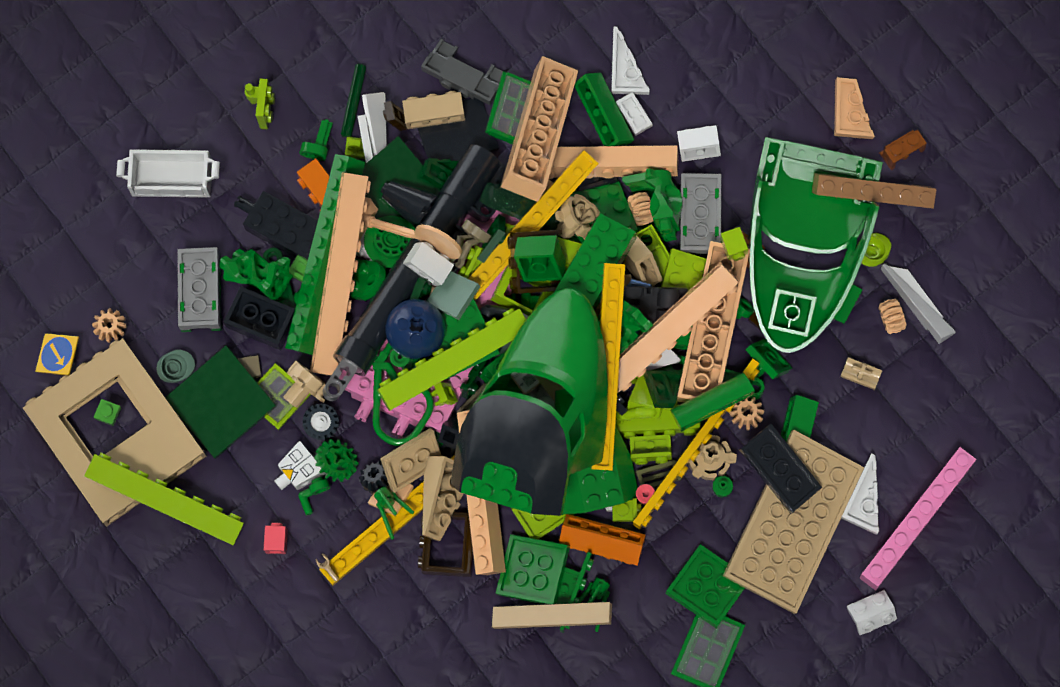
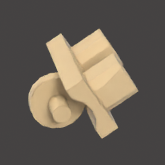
M848 357L841 377L875 390L882 370Z

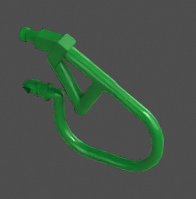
M387 343L384 350L380 352L373 363V427L376 434L383 441L394 446H401L421 433L432 415L434 402L428 389L422 392L427 403L426 411L409 436L395 439L382 430L380 426L381 397L377 389L381 388L379 384L382 382V371L387 372L391 381L398 378L392 364L386 362L391 350H393L390 344ZM415 363L411 367V370L416 368Z

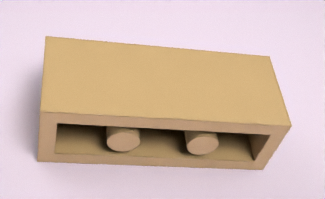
M449 91L444 95L429 94L424 98L409 97L402 101L407 129L465 121L461 92Z

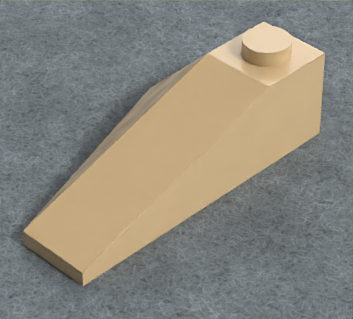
M445 456L428 457L424 473L422 535L436 541L442 539L451 522V516L454 510H458L460 506L459 501L464 494L458 492L451 484L454 460Z

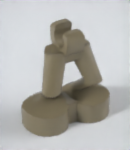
M468 219L462 225L463 230L468 235L457 236L456 240L463 251L455 264L457 268H462L473 245L488 243L491 235ZM450 259L449 261L453 264L455 259Z

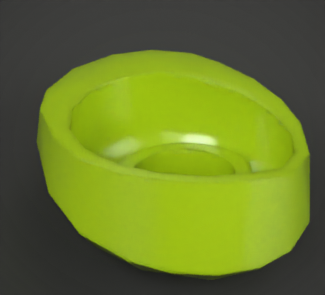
M872 233L861 264L868 267L882 264L890 254V240L885 235Z

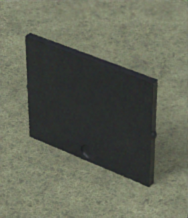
M476 98L462 101L465 121L417 128L422 141L421 145L424 147L428 159L437 158L439 160L450 159L451 161H459L471 144L481 146L490 152L499 149L496 138L485 132L489 118L482 101Z

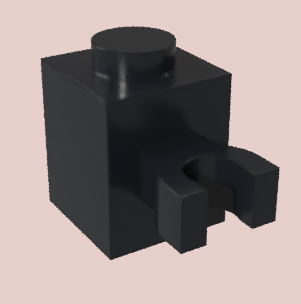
M451 416L442 424L438 442L443 443L440 452L444 453L447 447L451 449L450 456L452 457L455 455L459 437L458 418L455 416Z

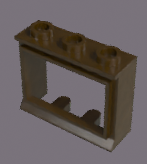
M562 230L510 232V237L507 238L508 249H511L508 265L509 269H512L509 285L510 289H513V293L550 292L556 290L560 280L550 281L551 285L521 287L520 271L515 261L514 253L517 237L557 235L558 238V234H562Z
M453 512L451 516L452 520H465L462 568L429 566L431 538L420 536V548H423V553L418 558V568H421L422 574L471 577L473 546L469 513ZM423 516L421 518V528H423Z

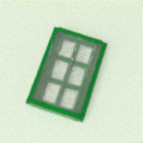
M502 72L485 130L488 135L513 144L531 81L509 72Z
M696 615L671 675L698 687H720L745 625L725 617L716 629Z

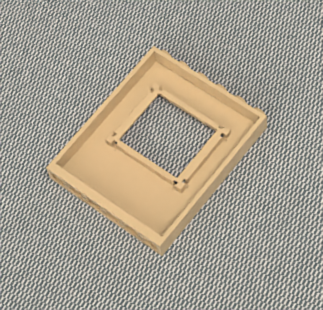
M124 339L112 342L107 350L96 353L87 364L82 363L79 365L74 373L63 376L58 384L47 387L42 392V395L30 399L26 402V406L23 407L106 527L140 504V502L84 477L93 456L66 417L118 382L148 424L105 454L112 457L110 461L117 465L119 461L130 466V471L137 473L140 470L148 474V479L154 482L157 478L170 483L207 457Z

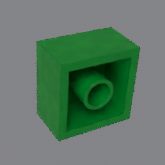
M557 235L517 237L514 258L524 282L554 281L563 278L566 259Z

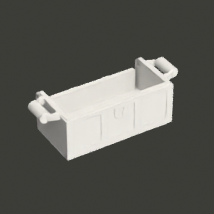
M130 150L129 157L117 160L116 176L128 180L127 187L132 196L211 197V180L219 178L220 162L212 160L209 151ZM125 162H129L128 176H124Z

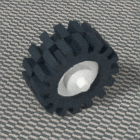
M315 404L304 413L302 424L308 436L317 440H325L335 434L339 425V419L336 411L331 406Z

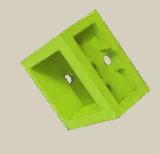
M507 265L491 297V301L503 307L516 308V310L520 308L522 313L529 316L544 299L553 294V291L541 292L533 310L504 296L509 285V279L512 277V269H509V265ZM550 281L527 282L533 286L551 285Z

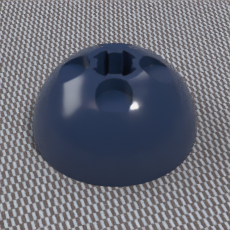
M410 299L401 302L390 312L386 321L385 333L388 343L399 355L409 359H422L432 355V353L440 348L445 338L446 325L443 315L433 304L421 299Z

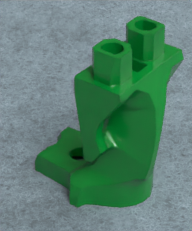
M648 168L644 173L622 177V181L626 186H629L632 192L643 190L654 192L650 201V211L660 233L663 234L665 242L677 240L676 232L681 229L679 218L683 208V200L680 190L672 182L671 172Z
M238 249L233 253L232 259L227 256L220 259L219 267L224 270L223 279L225 281L254 286L271 300L279 298L285 291L289 281L293 278V275L289 273L290 259L287 257L268 263L252 249L247 252Z
M623 300L621 327L623 332L621 333L620 354L629 346L627 341L633 332L640 330L644 333L653 326L639 309L631 306L625 300Z

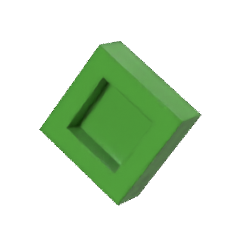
M297 255L289 268V273L301 282L303 281L307 261Z
M101 399L94 419L114 426L121 407Z

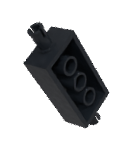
M265 191L261 193L255 203L242 196H238L237 199L239 201H235L234 207L248 213L247 218L243 222L247 232L294 258L298 255L308 261L318 220Z

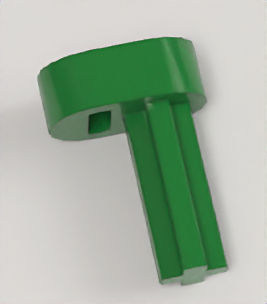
M326 119L325 121L322 120L315 144L303 142L299 154L309 159L325 161L328 153L326 146L333 122H329Z

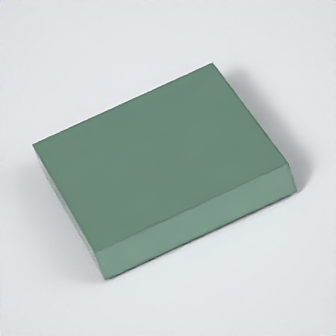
M450 271L443 284L435 287L427 302L433 304L439 311L459 320L479 290L480 285Z

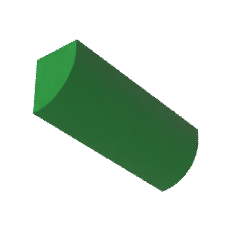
M741 373L671 409L670 412L682 432L754 395L755 390L747 376Z
M798 395L789 399L781 437L785 441H787L792 430L808 438L811 437L819 402Z

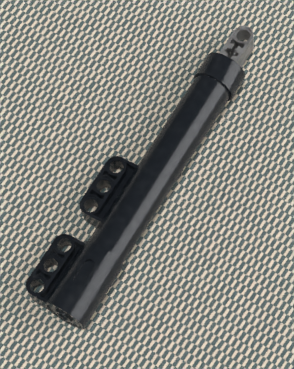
M473 144L469 145L438 193V198L420 225H429L437 228L455 241L457 236L468 235L460 227L465 217L469 214L480 222L488 221L509 190L501 188V176H504L506 165L501 163L495 155L485 148ZM491 192H497L499 199L493 198ZM482 207L488 209V215H485L481 212ZM410 239L350 333L343 338L334 352L333 358L339 365L323 388V396L326 400H337L354 374L366 376L377 359V353L387 339L385 326L390 312L401 302L410 300L418 278L421 277L403 264L414 244L419 243L420 240ZM453 263L454 266L451 271L456 273L459 268L455 266L456 263ZM345 370L347 372L346 376L340 380L339 377L342 371ZM328 387H336L338 390V394H330L328 391Z

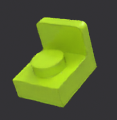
M637 498L612 506L613 522H633L641 512V504H637Z

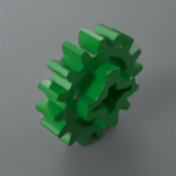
M330 439L328 443L324 441L316 450L317 454L314 459L317 460L315 466L321 467L319 473L325 472L326 479L331 476L334 482L337 478H339L340 482H343L345 478L347 480L350 479L356 472L358 462L354 460L357 458V455L351 453L353 448H346L347 443L341 445L340 440L334 443Z

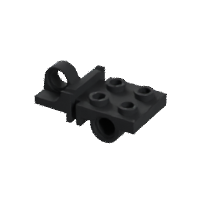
M624 287L623 300L639 309L644 317L653 324L688 292V288Z

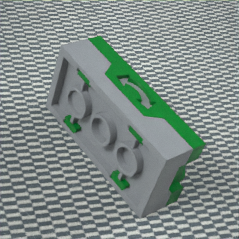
M681 173L683 208L680 215V251L689 254H708L710 241L721 243V174Z
M217 247L178 249V327L181 332H192V329L210 328L211 331H221V268L219 267L221 254Z

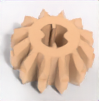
M638 192L628 197V205L636 226L647 225L654 221L650 211V197L646 192Z
M889 299L880 303L879 313L885 330L889 334L904 330L906 328V321L898 300Z
M109 308L107 313L103 310L100 311L101 317L95 315L94 318L98 322L92 323L93 328H96L93 332L95 335H99L98 338L101 341L106 338V341L110 343L112 338L115 341L119 340L118 334L124 336V332L121 329L127 328V325L123 323L125 317L120 316L118 310L113 313V310ZM111 323L112 327L108 329L107 324Z
M752 397L751 401H748V398H746L744 401L738 402L733 408L734 411L730 412V416L735 417L732 423L740 422L738 425L739 429L746 425V430H750V424L757 428V422L763 421L760 415L764 414V410L759 409L762 403L754 404L755 397ZM750 410V414L747 416L743 415L744 412Z

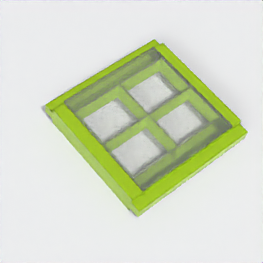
M275 363L257 383L277 406L264 418L279 430L298 408L283 398L295 381ZM310 393L299 405V407L309 398V396L311 395Z

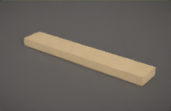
M610 602L493 607L492 627L494 629L606 625L611 624L612 604Z

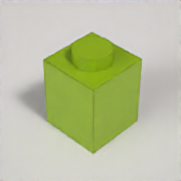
M740 227L721 233L720 239L728 261L732 259L738 261L745 258V255L748 254V247Z

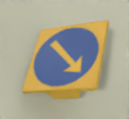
M45 334L35 372L70 375L79 337Z

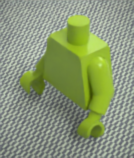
M642 375L640 378L636 376L631 381L635 386L628 400V411L622 416L616 411L615 424L618 426L622 425L625 419L660 418L663 408H654L644 376Z

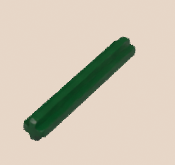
M363 64L355 65L341 130V136L344 138L352 137L366 66Z

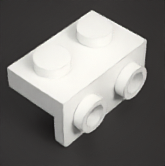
M885 590L847 605L848 612L856 624L859 635L869 633L897 619L895 607Z

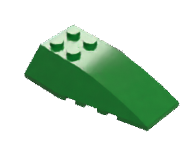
M565 388L555 391L554 409L561 417H564L573 401V396ZM580 414L569 431L571 452L581 438ZM616 424L613 470H596L588 467L570 474L563 514L587 513L623 504L636 497L637 483L631 455Z

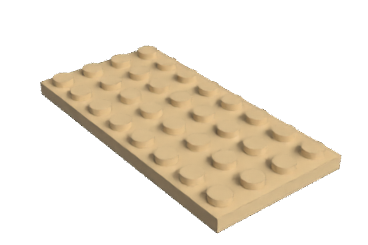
M792 430L786 443L822 488L790 514L766 484L723 577L796 614L864 467Z

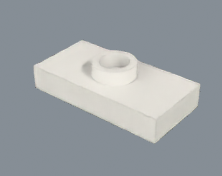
M633 92L616 101L619 110L635 136L653 126Z

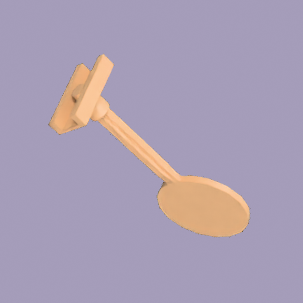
M365 197L367 209L365 213H362L361 220L364 221V228L362 233L359 232V241L367 228L374 227L407 238L418 239L420 242H427L434 247L433 250L438 254L442 253L450 259L460 258L463 252L460 245L446 233L429 225H418L414 231L378 220L374 217L378 208L370 198Z

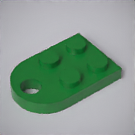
M355 259L358 261L356 273L353 272L352 280L355 281L353 292L349 294V298L368 300L375 295L385 279L386 272L384 267L377 262Z

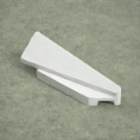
M384 92L362 95L365 115L358 116L366 163L386 147V120L383 116V110H385L384 103L386 102Z
M886 264L882 265V272L923 327L930 331L938 344L956 333L943 320L941 313L908 269L891 267Z

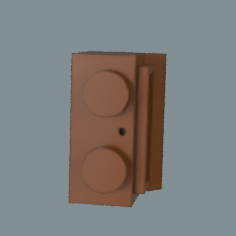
M912 130L885 146L884 150L879 152L890 170L895 169L896 162L901 159H908L909 154L919 149L922 153L927 143L918 130Z

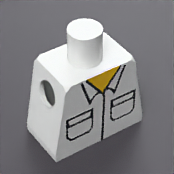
M299 441L278 464L283 474L274 481L281 490L290 483H292L296 490H299L310 484L312 480L323 477L325 472L319 473L321 467L315 466L317 461Z

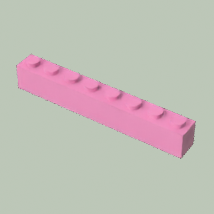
M959 447L861 574L860 579L875 591L878 589L976 461L973 456Z

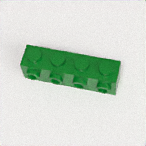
M588 73L577 80L574 87L603 145L628 146L633 142L634 138L602 74Z

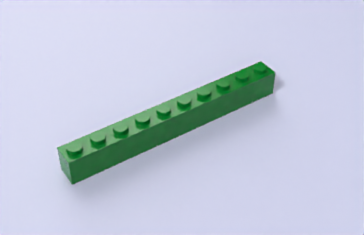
M335 154L285 346L287 349L313 355L341 174L344 172L362 175L365 162L350 156Z

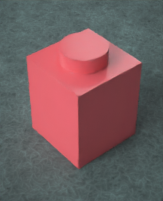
M271 523V526H265L264 551L266 554H286L288 535L286 526H283L281 523Z

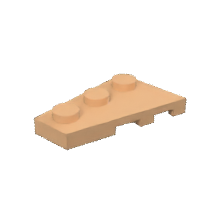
M837 77L835 80L834 136L873 139L875 136L868 122L869 117L862 103L863 98L857 79Z

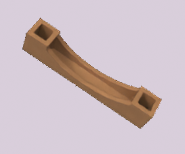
M814 173L812 193L822 196L934 209L936 188Z

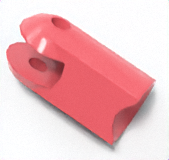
M640 485L637 488L636 497L641 504L646 505L655 493V490L651 485Z

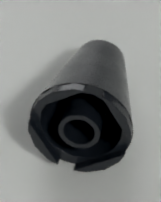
M392 180L389 183L385 182L380 191L383 193L382 198L414 228L421 224L438 198L435 193Z

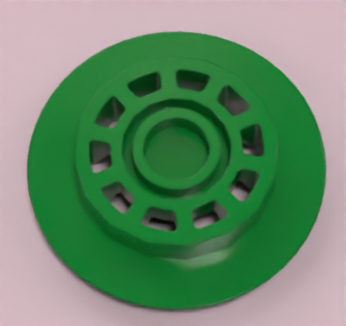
M384 216L378 218V220L415 231V228L401 217ZM374 227L367 228L364 235V247L368 256L374 262L383 267L392 268L403 252L400 249L402 247L404 249L411 238Z

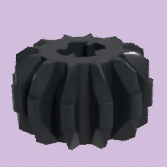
M372 460L371 465L365 464L366 469L360 470L362 476L359 477V481L363 489L369 491L370 494L374 495L377 490L389 485L381 460L377 463Z

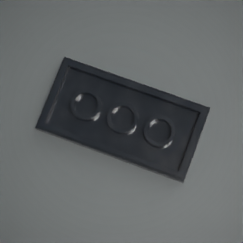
M772 424L766 426L739 449L790 514L822 488Z

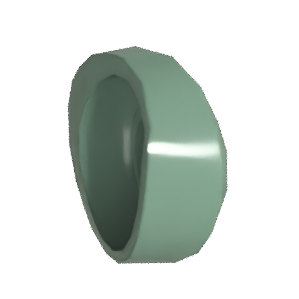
M174 350L166 353L159 359L156 368L157 374L164 382L178 383L191 375L195 362L192 355L187 351Z

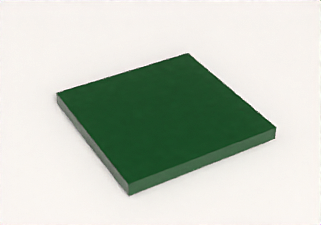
M399 136L364 165L362 176H368V181L371 182L369 193H366L365 197L370 198L378 208L374 216L376 219L384 216L403 218L382 198L383 193L380 191L385 182L389 183L392 180L435 193L437 196L441 190L420 177L423 165Z
M228 346L223 347L165 397L215 459L277 407Z

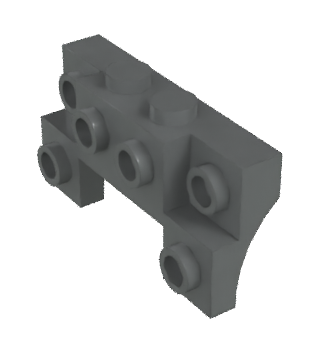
M440 39L434 50L421 66L422 71L439 79L440 84L444 88L449 90L452 88L461 92V96L464 98H476L491 105L503 71L491 65L484 76L483 72L455 59L454 56L458 51V47H454Z

